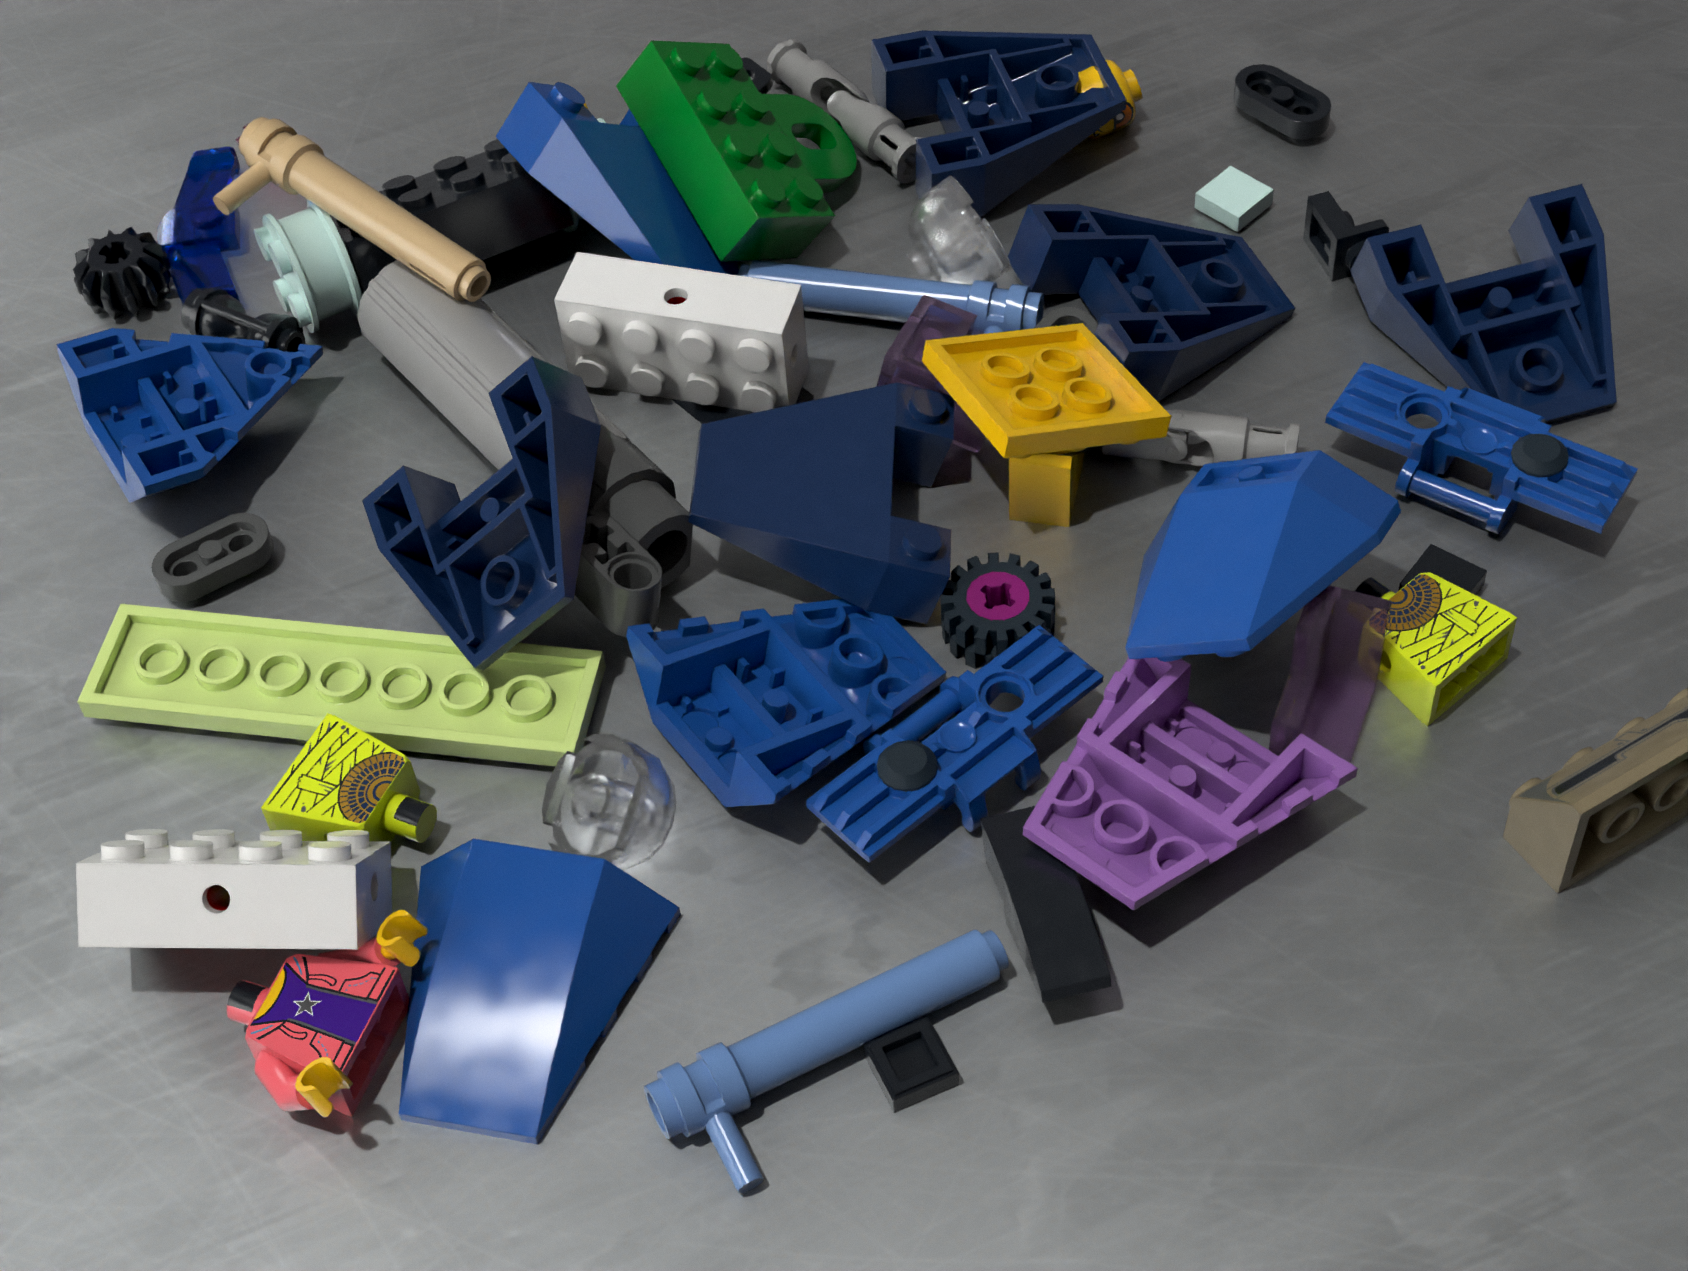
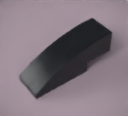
M1035 806L980 819L985 860L1003 899L1006 924L1042 1003L1112 987L1110 972L1075 870L1023 836V826Z

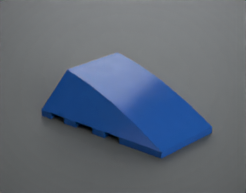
M842 598L794 604L792 614L772 617L765 609L741 611L739 621L709 625L706 617L702 616L680 619L678 629L654 632L650 623L628 626L626 634L653 724L724 807L776 803L944 682L947 673L893 616L866 611Z
M473 838L421 866L416 919L429 930L426 936H422L414 941V946L420 950L421 955L417 964L412 966L399 1104L401 1121L538 1145L585 1070V1058L598 1037L605 1038L618 1017L616 1008L633 981L639 983L653 960L651 952L664 932L670 933L680 917V908L608 860Z

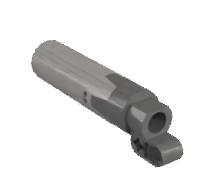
M398 260L390 263L369 282L367 290L360 299L357 318L361 333L499 470L512 459V455L488 393L531 356L547 363L549 362L481 298L474 302H469L468 300L457 301ZM593 405L601 424L574 595L607 629L616 635L626 637L628 626L650 623L654 630L659 623L661 588L676 580L690 566L693 524L688 522L689 512L676 500L674 482Z

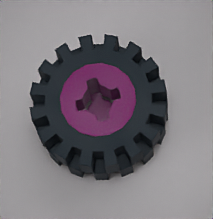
M999 552L988 553V563L981 564L978 556L967 559V571L960 565H957L951 571V580H948L942 595H940L942 636L945 644L950 643V652L957 659L965 653V665L975 669L980 660L986 661V664L1038 625L1054 636L1055 588H1051V578L1046 572L1039 575V565L1030 560L1024 567H1021V556L1011 553L1008 562H999Z

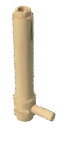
M265 117L254 119L242 132L239 139V150L250 168L213 197L214 204L223 214L229 215L269 182H272L288 194L302 195L457 301L468 300L469 302L479 300L487 291L491 276L486 270V264L481 259L325 157L323 149L304 135H298L292 127L280 119H268Z

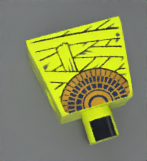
M1431 572L1418 574L1397 593H1394L1373 577H1369L1356 588L1349 601V608L1366 620L1364 622L1359 651L1362 663L1426 726L1432 724L1508 658L1517 617L1510 612Z
M329 713L324 717L261 807L270 831L298 830L302 832V841H327V834L330 832L363 830L369 832V841H392L395 835H399L418 843H423L431 835L437 819L436 807L418 800L420 789L411 761L405 754Z

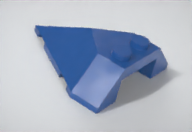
M111 328L56 344L58 355L86 432L130 503L187 485L205 477L323 355V348L319 345L299 344L297 352H286L266 348L265 341L178 333H171L169 342L136 339L135 330Z

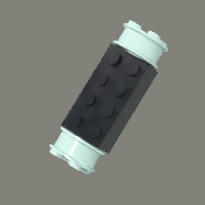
M603 118L597 119L601 123H606ZM498 139L484 146L485 152L466 159L463 156L443 159L433 166L434 171L416 178L412 175L393 178L382 185L383 190L379 191L481 260L561 229L566 232L574 231L578 227L579 219L583 218L531 176ZM307 200V209L278 220L270 213L262 217L263 227L254 230L257 243L267 262L273 260L280 279L273 281V285L284 311H291L293 316L297 318L299 327L305 326L311 333L319 330L320 320L350 310L354 315H358L360 299L367 290L369 282L385 266L397 260L309 200Z

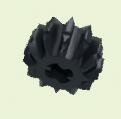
M132 227L127 228L121 234H114L111 230H108L106 237L102 239L89 238L88 249H82L75 253L74 282L79 294L83 295L84 300L91 306L95 314L108 312L113 319H117L124 312H131L137 317L139 309L145 306L156 308L157 297L170 293L171 265L167 253L163 252L161 245L154 240L151 232L137 234Z

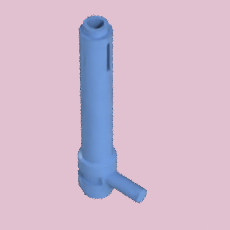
M753 260L751 265H741L738 276L801 285L805 312L964 330L968 336L1033 329L1043 319L1044 294L1031 292L1030 286L1012 284L1009 289L997 288L996 282L975 280L972 285L761 260Z
M972 930L727 1047L722 1042H719L697 1052V1061L685 1067L676 1062L657 1071L658 1079L645 1085L644 1092L659 1128L667 1139L680 1133L689 1138L706 1129L738 1193L752 1190L760 1185L764 1178L732 1116L751 1107V1099L851 1052L876 1037L905 1026L998 981L1000 971L1007 969L1009 966L1003 944L992 930L982 934L978 930Z

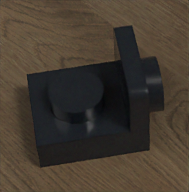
M1329 191L1308 196L1303 235L1304 241L1331 282L1351 277L1350 270L1366 239L1389 233V227L1383 219L1355 226L1350 213L1342 211Z

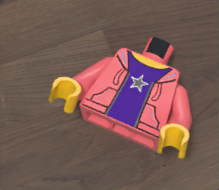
M398 910L390 914L381 924L377 936L366 942L358 950L337 949L319 953L317 956L294 954L286 958L271 987L241 980L233 988L227 1003V1017L231 1021L248 1026L245 1040L255 1059V1075L281 1110L295 1112L315 1109L321 1116L328 1117L333 1109L342 1114L353 1116L408 1012L409 996L400 971L395 966L401 962L406 966L417 964L421 953L412 943L416 939L426 936L429 929L407 911Z

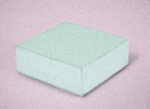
M1230 165L1195 193L1194 208L1239 232L1272 205L1274 189Z

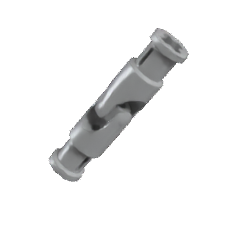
M789 39L775 46L767 58V71L771 74L773 82L780 85H788L793 90V95L802 97L826 111L842 127L851 142L872 160H882L891 167L892 174L898 181L908 184L916 180V139L922 137L914 138L905 131L904 124L898 117L882 106L871 104L866 94L828 63L810 58L807 55L806 48L798 40ZM910 154L915 158V161L911 162L906 157Z
M1166 410L1171 415L1166 437L1140 440L1130 445L1118 443L1095 446V448H1101L1103 455L1144 460L1156 459L1203 467L1204 464L1297 453L1300 424L1291 423L1288 428L1251 424L1247 417L1185 410ZM1193 432L1206 441L1188 444L1189 433Z

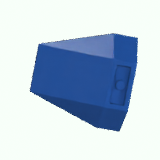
M1321 450L1204 464L1181 493L1144 554L1125 647L1129 659L1157 657L1159 661L1170 662L1187 655L1216 653L1220 657H1234L1252 650L1382 542L1401 513L1398 500Z

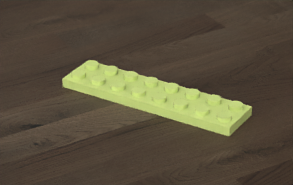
M120 604L77 702L84 717L309 740L324 717L329 713L396 750L577 769L606 665L603 651L518 643L483 671L475 669L451 638L445 635Z

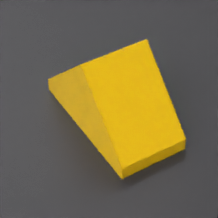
M1065 450L1035 454L1025 459L1009 458V520L1069 527L1083 466L1084 453Z

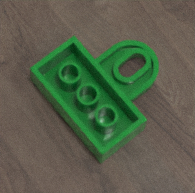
M651 40L616 85L721 262L798 258L835 217V214L823 197V193L838 190L855 171L857 164L856 153L849 137L842 127L816 104L795 95L762 94L759 92L744 69L740 55L730 44ZM796 138H807L817 144L820 149L807 148L799 143Z

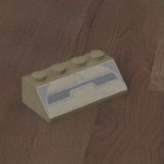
M1688 688L1675 695L1665 709L1646 720L1643 717L1632 719L1619 730L1612 740L1595 750L1592 747L1579 750L1565 763L1561 770L1543 780L1538 777L1528 780L1511 796L1509 800L1510 810L1503 838L1557 894L1688 815Z

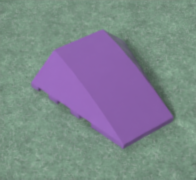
M1128 657L1120 672L1115 671L1104 690L1103 701L1092 719L1088 718L1077 735V743L1066 762H1061L1023 826V836L1132 910H1135L1355 778L1358 768L1302 733L1278 756L1187 699L1191 664L1182 659L1163 662L1159 661L1157 657L1129 659Z

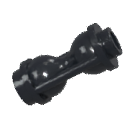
M218 287L197 288L193 290L186 298L182 307V324L190 331L191 335L265 341L266 348L286 352H297L299 344H305L303 327H299L297 318L287 314L279 315L275 313L262 314L256 318L248 316L243 305L237 299Z

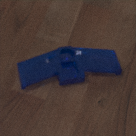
M220 147L193 152L175 205L172 210L165 214L157 227V242L161 245L163 252L167 253L171 265L170 273L182 305L193 290L197 288L206 289L208 287L223 289L240 302L221 252L240 250V212L237 208L229 215H225L213 202V197L233 181L234 175L239 174L240 164L233 147Z

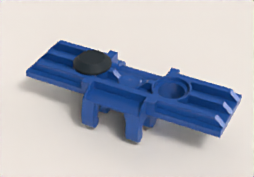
M1365 362L1360 366L1325 419V423L1408 457L1398 475L1394 489L1395 493L1404 497H1408L1413 493L1487 523L1486 530L1498 535L1516 511L1518 502L1601 534L1630 487L1638 468L1630 466L1624 461L1550 433L1551 425L1545 424V417L1467 387L1458 390L1448 386L1444 392L1380 366ZM1424 414L1434 418L1439 424L1432 428L1422 429L1411 425L1406 419L1413 415ZM1455 457L1488 469V472L1493 473L1489 494L1494 495V499L1442 479L1438 475L1445 474Z
M1038 625L974 674L967 670L959 678L955 676L948 678L940 684V693L893 729L890 728L882 735L874 734L864 741L863 749L866 755L806 800V807L869 863L940 808L946 810L954 803L962 813L961 821L963 826L969 832H973L981 826L980 819L988 817L985 797L986 792L1013 770L1016 774V784L1024 791L1040 779L1041 767L1037 749L1030 741V738L1103 683L1104 676ZM1001 693L1014 694L1023 701L1019 708L1009 712L996 711L990 707L991 703ZM955 713L957 714V716H955L953 719H951V720L945 722V721L948 720L951 716H953ZM941 725V727L932 735H930L921 743L919 742L922 738H924L926 735H928L930 732H932L934 729Z

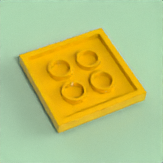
M1083 323L925 340L922 356L923 364L1003 458L1025 459L1035 454L1065 450L1078 452L1087 447L1118 443L1130 445L1140 440L1167 436L1171 415Z

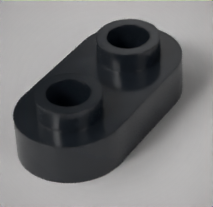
M1251 65L1242 69L1236 75L1234 102L1242 111L1295 140H1309L1320 136L1327 130L1330 121L1331 101L1323 92L1271 65Z

